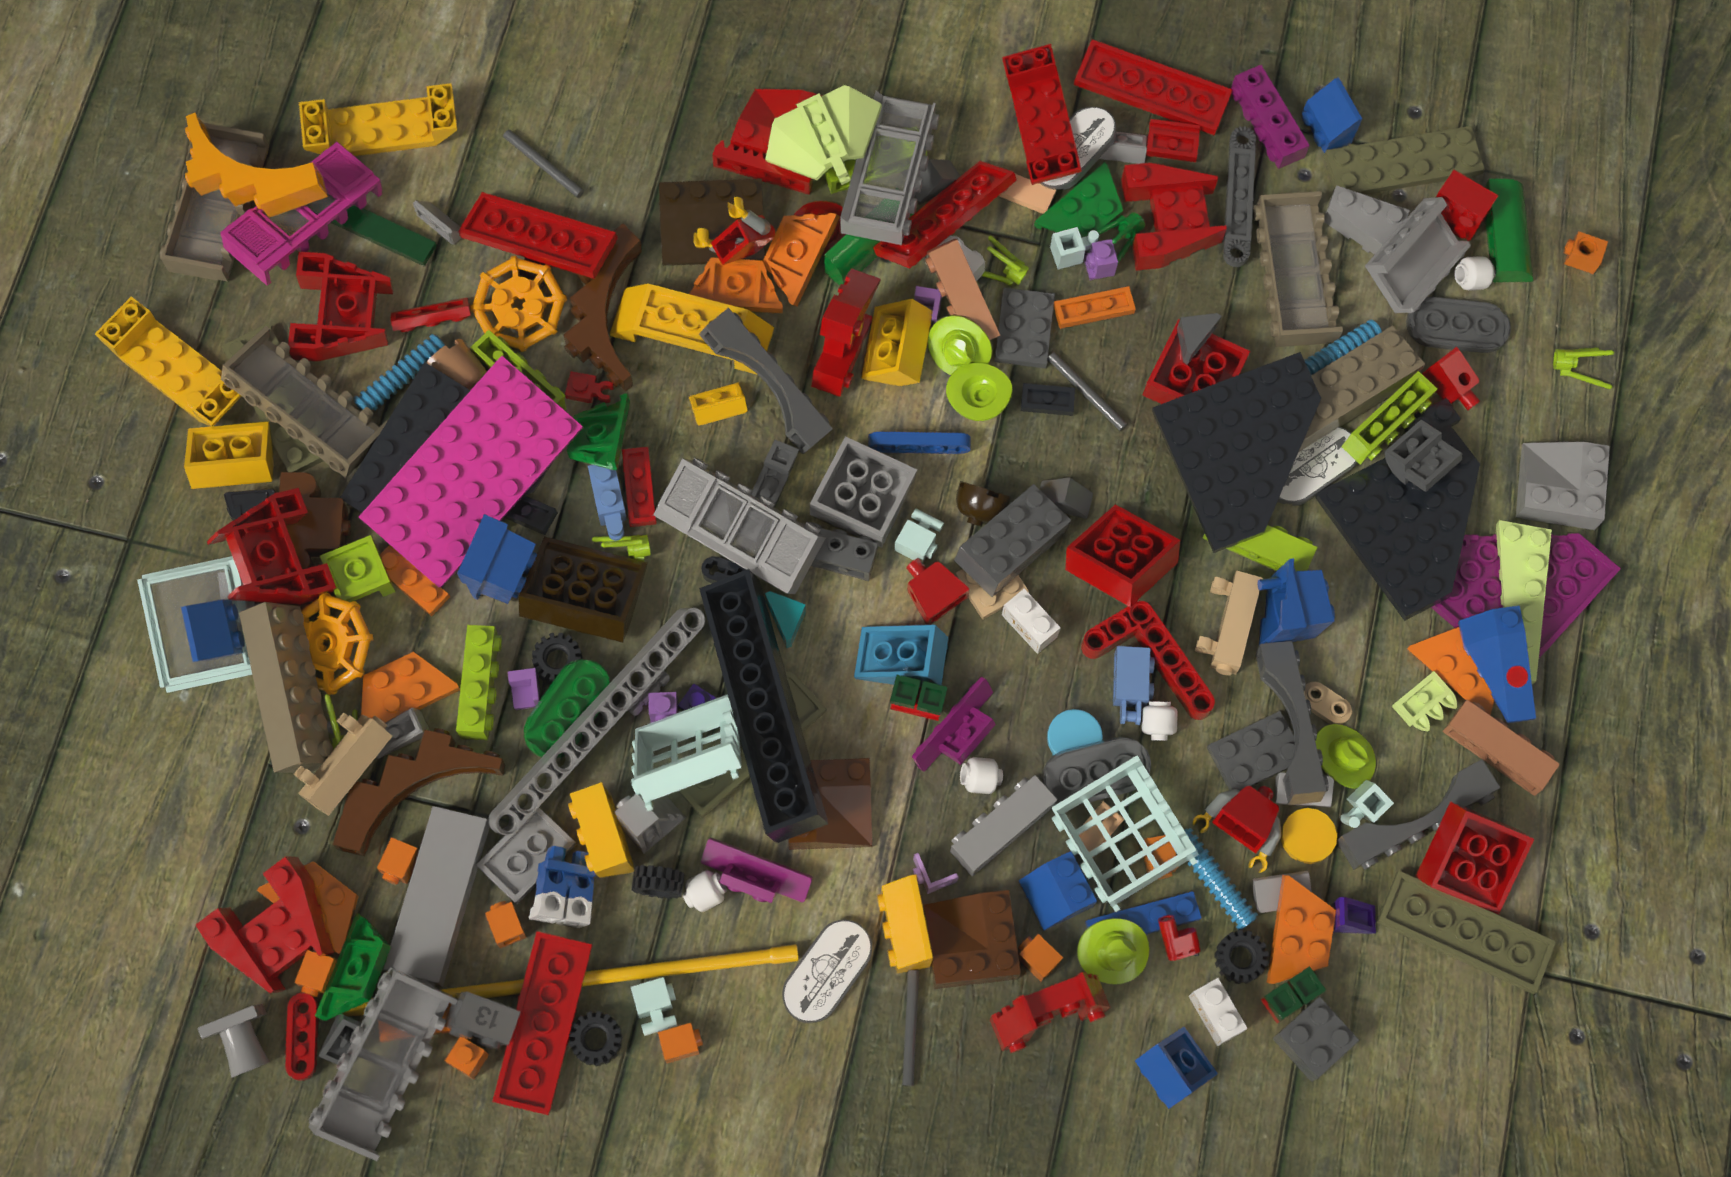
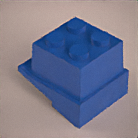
M486 514L483 515L457 574L461 582L467 585L474 599L478 600L480 595L483 594L508 604L512 597L517 599L526 581L522 574L527 575L535 561L537 554L533 550L536 544L507 530L508 524Z
M1292 558L1270 578L1258 580V589L1266 590L1265 618L1260 620L1259 646L1264 643L1296 642L1313 639L1334 622L1335 610L1329 601V586L1327 580L1324 579L1322 570L1295 571L1294 558Z

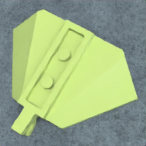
M844 85L823 96L819 93L796 104L798 108L774 119L766 154L767 162L814 180H818L828 169L834 167L843 185L851 181L843 162L865 157L882 109V104Z

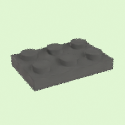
M1003 288L998 328L1000 336L997 337L994 362L1046 369L1055 294Z
M1279 711L1209 744L1207 750L1228 789H1238L1241 791L1245 786L1252 787L1287 770L1293 758L1295 740L1287 722Z

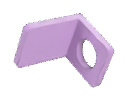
M919 853L914 854L913 860L916 868L913 869V872L916 874L918 884H924L927 894L958 881V875L955 873L931 883Z

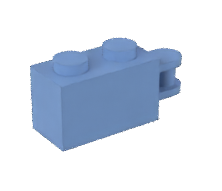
M589 465L588 470L601 526L606 525L610 539L620 540L624 536L622 521H626L627 517L616 470Z
M1117 646L1114 653L1113 706H1120V724L1135 722V725H1140L1141 708L1147 705L1149 699H1153L1154 683H1149V673L1154 672V657H1150V648ZM1126 707H1135V711H1126Z

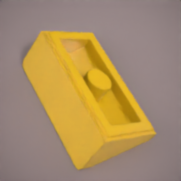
M739 383L689 396L698 426L747 412L745 397Z

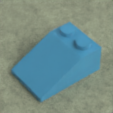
M936 625L862 627L854 678L894 685L896 675L921 680L920 687H922L923 681L942 685L948 636Z

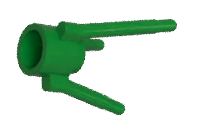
M1135 212L1130 213L1127 217L1122 215L1116 221L1095 230L1100 235L1119 225V234L1112 240V243L1116 244L1123 237L1129 238L1117 256L1118 263L1132 246L1135 235L1145 228L1143 218Z

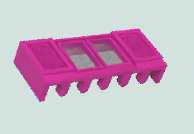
M338 142L310 162H313L323 175L328 197L270 218L263 209L259 210L256 206L253 209L247 210L220 232L224 249L267 286L271 283L269 271L276 265L282 270H286L290 265L289 255L295 250L308 252V240L314 235H317L322 240L325 239L329 234L328 224L334 219L340 224H344L348 219V208L353 204L359 209H363L366 206L367 193L372 191L377 197L382 195L381 180Z

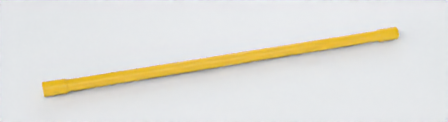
M797 945L586 971L583 986L768 963L798 961ZM524 979L440 990L455 997L456 993L466 991L483 998L517 995L521 993ZM368 1002L344 1012L343 1015L347 1017L364 1015Z

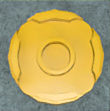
M1304 808L1296 810L1287 817L1282 826L1281 842L1284 850L1291 858L1306 864H1314L1323 861L1332 853L1337 842V831L1328 815L1318 809Z

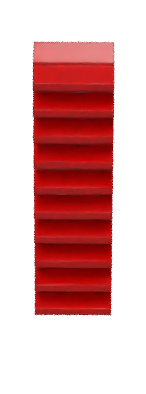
M723 140L715 146L712 154L713 167L754 179H762L764 182L810 195L813 186L812 178L767 162L766 159H763V152L753 156V149L744 153L743 146H740L736 151L734 150L733 143L726 148Z

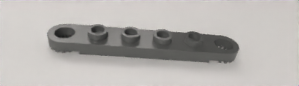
M1245 126L1235 128L1229 139L1225 225L1227 229L1224 235L1223 257L1225 262L1233 267L1243 266L1250 256L1256 136L1253 130L1251 131L1250 128ZM1245 136L1248 138L1249 143L1247 145H1240L1236 141V137ZM1239 249L1243 252L1244 256L1238 259L1234 258L1230 254V250Z

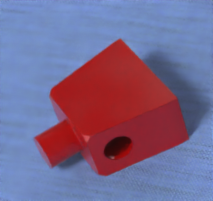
M1455 347L1421 373L1437 388L1436 393L1442 400L1447 398L1450 404L1459 399L1468 411L1480 402L1471 390L1480 382L1479 378L1458 347Z
M917 558L906 567L913 576V579L908 582L907 591L926 625H932L969 596L970 589L938 561L926 568L920 559Z

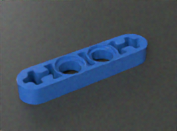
M873 432L868 435V447L880 453L964 454L971 450V437L965 433Z

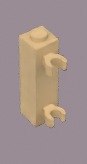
M1236 571L1232 582L1220 577H1215L1212 582L1210 592L1218 595H1227L1228 598L1217 641L1199 636L1195 651L1213 655L1210 668L1216 669V672L1219 674L1236 675L1241 667L1260 591L1257 582L1259 579H1263L1262 577Z
M343 713L337 722L348 732L318 770L313 774L308 769L300 766L293 774L305 783V786L298 794L317 810L329 816L392 738V735L385 730L387 724L376 716L371 719L361 715L358 720H355L352 716Z

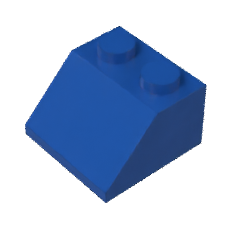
M1339 77L1332 80L1307 100L1302 112L1304 124L1310 127L1316 145L1322 148L1324 154L1326 150L1342 148L1352 144L1362 121L1361 115Z
M223 599L181 607L193 662L211 661L243 653L244 637L242 632L238 631L236 622L238 620V610L236 605L232 604V600Z
M1072 851L1045 863L1019 880L1043 931L1093 908L1097 902Z
M1185 1027L1168 1036L1135 1060L1143 1076L1148 1079L1156 1090L1159 1099L1165 1103L1168 1109L1218 1074Z

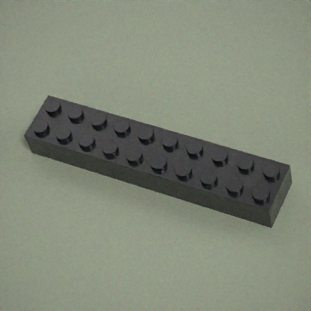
M750 569L699 588L765 834L775 843H780L829 824L759 579Z

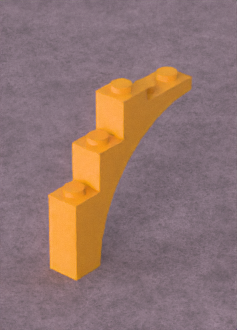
M196 113L186 116L188 127H185V132L190 142H192L193 148H190V153L193 159L186 161L188 172L185 173V178L191 188L194 187L201 196L220 189L222 196L225 199L228 198L234 206L254 200L259 210L263 209L269 218L328 197L323 175L313 162L282 169L256 168L239 163L222 154L213 145L206 125Z

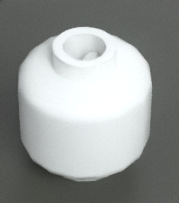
M1466 257L1456 266L1454 276L1456 282L1464 290H1483L1492 283L1495 277V268L1487 257Z
M1149 702V706H1145L1142 709V731L1145 734L1151 735V740H1168V735H1173L1177 732L1178 712L1175 707L1171 706V702Z
M973 757L961 767V784L965 785L966 790L970 793L992 794L996 790L997 785L1000 786L1002 783L1003 772L1002 769L998 768V764L994 759Z
M706 870L687 880L685 883L686 892L683 893L687 905L690 908L695 907L700 912H705L722 903L727 889L725 885L719 883L721 876L717 872L713 874L711 871Z

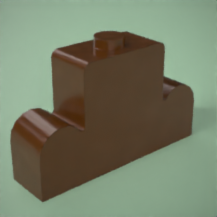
M281 472L279 492L299 488L308 511L300 521L287 525V530L302 569L314 567L315 565L311 557H320V555L346 545V536H350L351 533L348 509L341 498H321V489L314 477L309 473Z

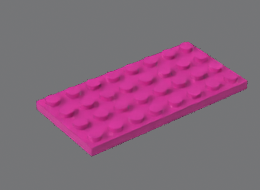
M501 356L361 513L359 518L436 586L442 588L460 568L483 515L486 514L501 521L584 427L508 360Z

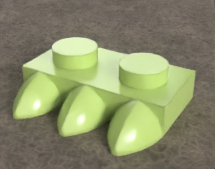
M1433 671L1394 703L1392 707L1409 727L1413 725L1419 730L1429 731L1430 724L1426 714L1434 719L1443 720V710L1439 702L1448 708L1456 709L1457 700L1452 690Z

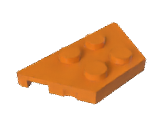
M829 213V215L806 214L803 216L788 215L783 217L763 259V263L767 271L773 275L778 287L788 297L790 304L798 306L840 216Z
M710 258L704 267V272L698 276L694 282V287L689 293L690 295L747 309L751 312L783 313V305L777 297L775 287L767 275L763 261L740 259L722 265L719 258Z
M1459 627L1410 645L1407 648L1410 653L1432 672L1435 671L1464 700L1480 704L1485 709V712L1491 715L1494 699L1491 696L1492 692L1484 678H1481L1477 672L1478 668L1471 656H1468L1464 650Z
M412 652L363 675L361 715L371 719L376 716L386 723L410 708L420 710L460 691V688L456 682L415 652Z
M313 861L304 865V867L313 878L316 888L314 891L318 904L322 908V919L326 932L329 933L333 950L340 955L352 925V914L356 909L358 895ZM269 883L257 889L259 893L273 904L280 899Z
M1282 875L1267 975V983L1270 984L1291 979L1309 966L1313 971L1327 967L1329 962L1336 910L1287 875Z

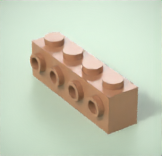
M952 239L927 251L929 258L925 259L931 274L936 272L939 282L936 283L941 297L947 296L950 306L946 307L949 315L962 316L972 320L984 330L990 340L1000 336L958 240Z
M1466 700L1442 731L1534 796L1543 790L1560 765L1555 761L1552 754L1533 746L1526 736L1516 734L1508 728V725L1503 720L1493 718L1485 712V709L1480 704Z

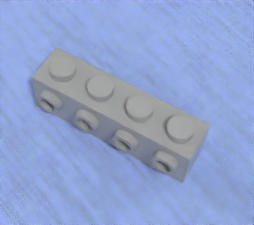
M1036 775L1030 780L1026 777L1014 787L1016 792L1009 798L1006 795L1002 796L993 805L995 809L990 814L982 813L973 821L974 827L966 833L963 830L952 839L953 845L950 852L971 876H974L1056 805L1057 799Z

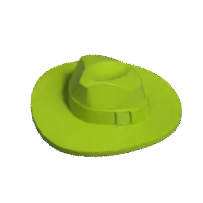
M957 315L943 317L932 326L929 332L928 348L930 354L939 368L949 375L959 367L969 363L988 364L992 356L990 339L978 324L966 317Z
M969 363L959 367L951 374L946 385V394L951 406L961 416L973 421H986L995 418L1007 407L1013 394V388L1010 379L998 368L985 363Z
M1340 724L1324 726L1317 732L1315 743L1317 749H1320L1322 752L1323 764L1321 767L1330 777L1339 784L1352 789H1357L1366 780H1371L1376 767L1375 754L1370 743L1360 733Z
M1120 918L1101 920L1091 925L1081 936L1077 949L1078 960L1083 970L1087 974L1098 975L1100 982L1123 984L1135 979L1144 970L1149 957V942L1142 928L1131 921Z

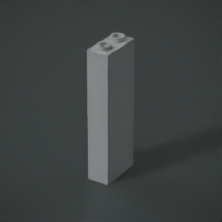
M435 806L432 807L391 942V949L383 970L388 972L389 968L392 967L433 987L435 985L443 987L478 867L476 864L481 859L490 827L487 819Z

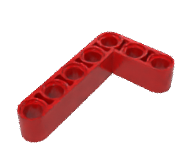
M1136 601L1131 607L1127 606L1086 632L1081 644V650L1090 659L1103 656L1135 636L1142 648H1150V657H1154L1155 667L1188 715L1195 720H1203L1209 716L1215 705L1213 694L1149 603ZM1141 612L1145 615L1146 619L1139 621L1133 616V613ZM1114 625L1120 626L1124 633L1115 634L1110 627ZM1148 635H1158L1161 639V642H1152L1149 639ZM1088 640H1098L1101 643V647H1091ZM1163 657H1173L1176 660V664H1167ZM1187 678L1192 686H1182L1179 683V679ZM1194 701H1204L1207 709H1198Z

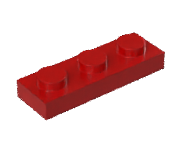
M468 297L392 312L393 331L408 332L417 326L433 327L439 325L442 321H462L466 319V316H471Z
M648 447L622 449L630 527L655 525L657 523L656 516H654L655 504Z

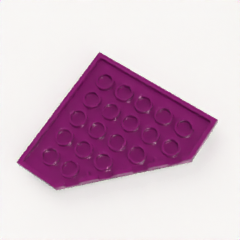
M1579 533L1555 536L1551 534L1539 658L1621 569ZM1497 534L1493 536L1464 535L1451 596L1431 607L1454 628L1459 627L1458 622L1460 620L1491 609L1503 608V605H1501L1502 586L1499 579L1500 556L1497 549Z

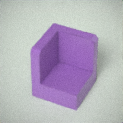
M916 286L915 301L933 311L930 326L932 327L938 321L942 297L938 289Z
M536 669L508 671L514 709L535 708L541 700L539 677Z

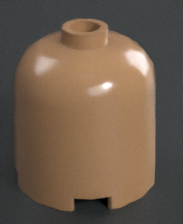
M456 339L455 346L450 349L446 345L428 359L427 363L471 390L487 371L463 339Z

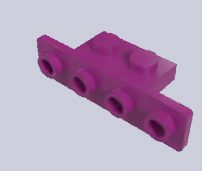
M980 677L976 683L971 685L965 696L952 707L950 713L934 728L923 744L917 747L912 758L921 771L925 772L941 753L961 765L996 725L992 718L979 711L981 706L993 694V690L985 678Z
M714 838L708 839L701 859L702 864L723 872L719 883L726 885L731 891L752 895L759 902L772 903L778 893L804 902L813 877Z

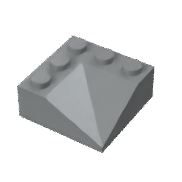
M845 436L810 502V515L857 537L865 536L871 538L874 543H878V547L882 548L904 503L917 469Z
M1588 442L1523 443L1521 447L1516 518L1595 530L1605 518L1610 446Z

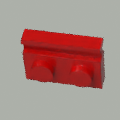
M1150 119L1146 156L1196 162L1201 125Z

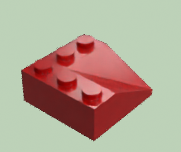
M755 89L742 111L730 141L734 144V150L737 151L740 146H743L744 153L753 149V156L763 152V159H766L774 119L798 108L796 104L817 94L805 90Z
M1178 319L1146 383L1142 396L1163 404L1240 375L1250 351L1212 334L1187 365L1183 362L1177 332L1180 319Z
M1115 504L1067 547L1065 570L1131 607L1178 563L1180 540Z
M1450 801L1415 877L1431 888L1499 914L1533 844L1534 838L1514 827Z

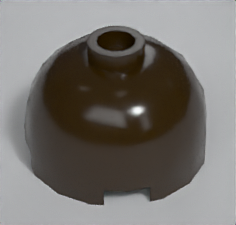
M960 481L956 494V505L960 513L968 517V523L982 527L983 522L988 523L1009 505L1011 497Z

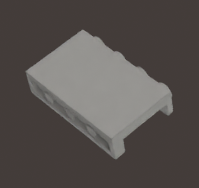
M1443 197L1424 198L1365 265L1395 313H1413L1417 311L1424 299L1434 292L1437 284L1450 273V269L1457 261L1464 257L1465 252L1471 246L1468 241H1458L1442 216L1441 212L1447 206Z

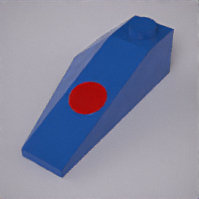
M1520 606L1491 609L1460 620L1458 624L1463 648L1477 666V672L1480 677L1484 678L1492 692L1491 696L1507 723L1535 720L1536 713L1526 633Z

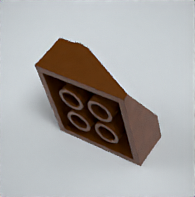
M870 758L811 760L829 824L788 839L789 850L872 847Z
M1009 890L979 893L924 905L926 927L933 957L931 968L934 989L1019 979L1021 972Z

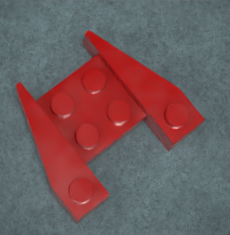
M1154 163L1124 166L1121 178L1124 201L1150 200L1155 232L1135 235L1132 250L1136 271L1163 268L1172 261L1180 258L1182 260L1189 257L1191 253L1203 248L1206 250L1222 243L1227 229L1226 225L1210 227L1204 197L1206 194L1214 193L1218 181L1217 176Z
M299 252L296 277L300 289L321 290L317 325L290 323L288 345L291 358L294 360L306 358L308 361L319 362L387 346L385 329L374 328L377 294L393 295L391 278L374 271L371 273L350 262L344 263L336 260L334 256L326 253Z
M851 268L846 276L844 285L841 284L838 288L839 295L834 294L822 318L820 335L825 336L823 352L813 371L811 387L839 397L844 388L849 389L854 376L851 372L873 319V316L865 313L879 286L880 278Z
M299 488L272 494L257 506H254L234 521L219 529L207 540L208 545L227 541L243 585L238 586L227 596L228 600L301 605L315 601L319 598V595L327 592L332 593L336 589L327 563L302 569L287 530V525L297 523L308 513Z
M285 856L263 873L280 899L245 926L242 925L231 907L217 908L195 925L213 951L269 993L283 992L285 990L277 976L304 957L307 950L311 951L314 949L318 956H327L334 953L329 933L326 932L322 919V908L318 904L314 891L316 888L313 878L300 859L293 856Z
M1081 972L1071 979L1026 996H1019L1012 1001L1013 1007H1010V1005L1003 1007L1002 1011L991 1016L990 1022L1002 1052L1009 1049L1010 1053H1015L1026 1048L1025 1043L1029 1042L1036 1029L1051 1023L1054 1016L1061 1014V1017L1065 1018L1078 1012L1081 1021L1089 1019V1022L1092 1023L1106 1017L1104 1012L1108 1011L1110 1005L1098 975H1087V973Z

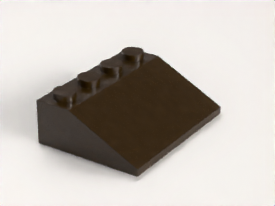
M762 179L659 182L662 265L707 264L710 258H718L717 254L710 251L708 246L705 248L695 246L694 233H697L698 228H705L709 231V239L713 240L737 219H741L742 217L732 218L728 212V202L735 205L734 197L743 199L744 210H750L756 215H763ZM765 247L754 255L742 259L763 261Z
M544 537L519 594V616L623 643L632 621L648 562Z

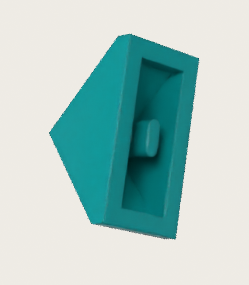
M771 591L766 592V604L786 648L792 647L806 613V604Z

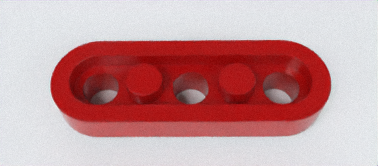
M306 993L294 995L289 1000L287 1006L285 1068L287 1074L298 1081H305L311 1078L317 1068L318 1018L315 1017L318 1009V1002L313 996ZM303 1004H308V1011L304 1014L300 1013V1007ZM306 1032L308 1035L307 1040L299 1042L300 1034ZM305 1061L307 1067L304 1071L300 1072L298 1064Z

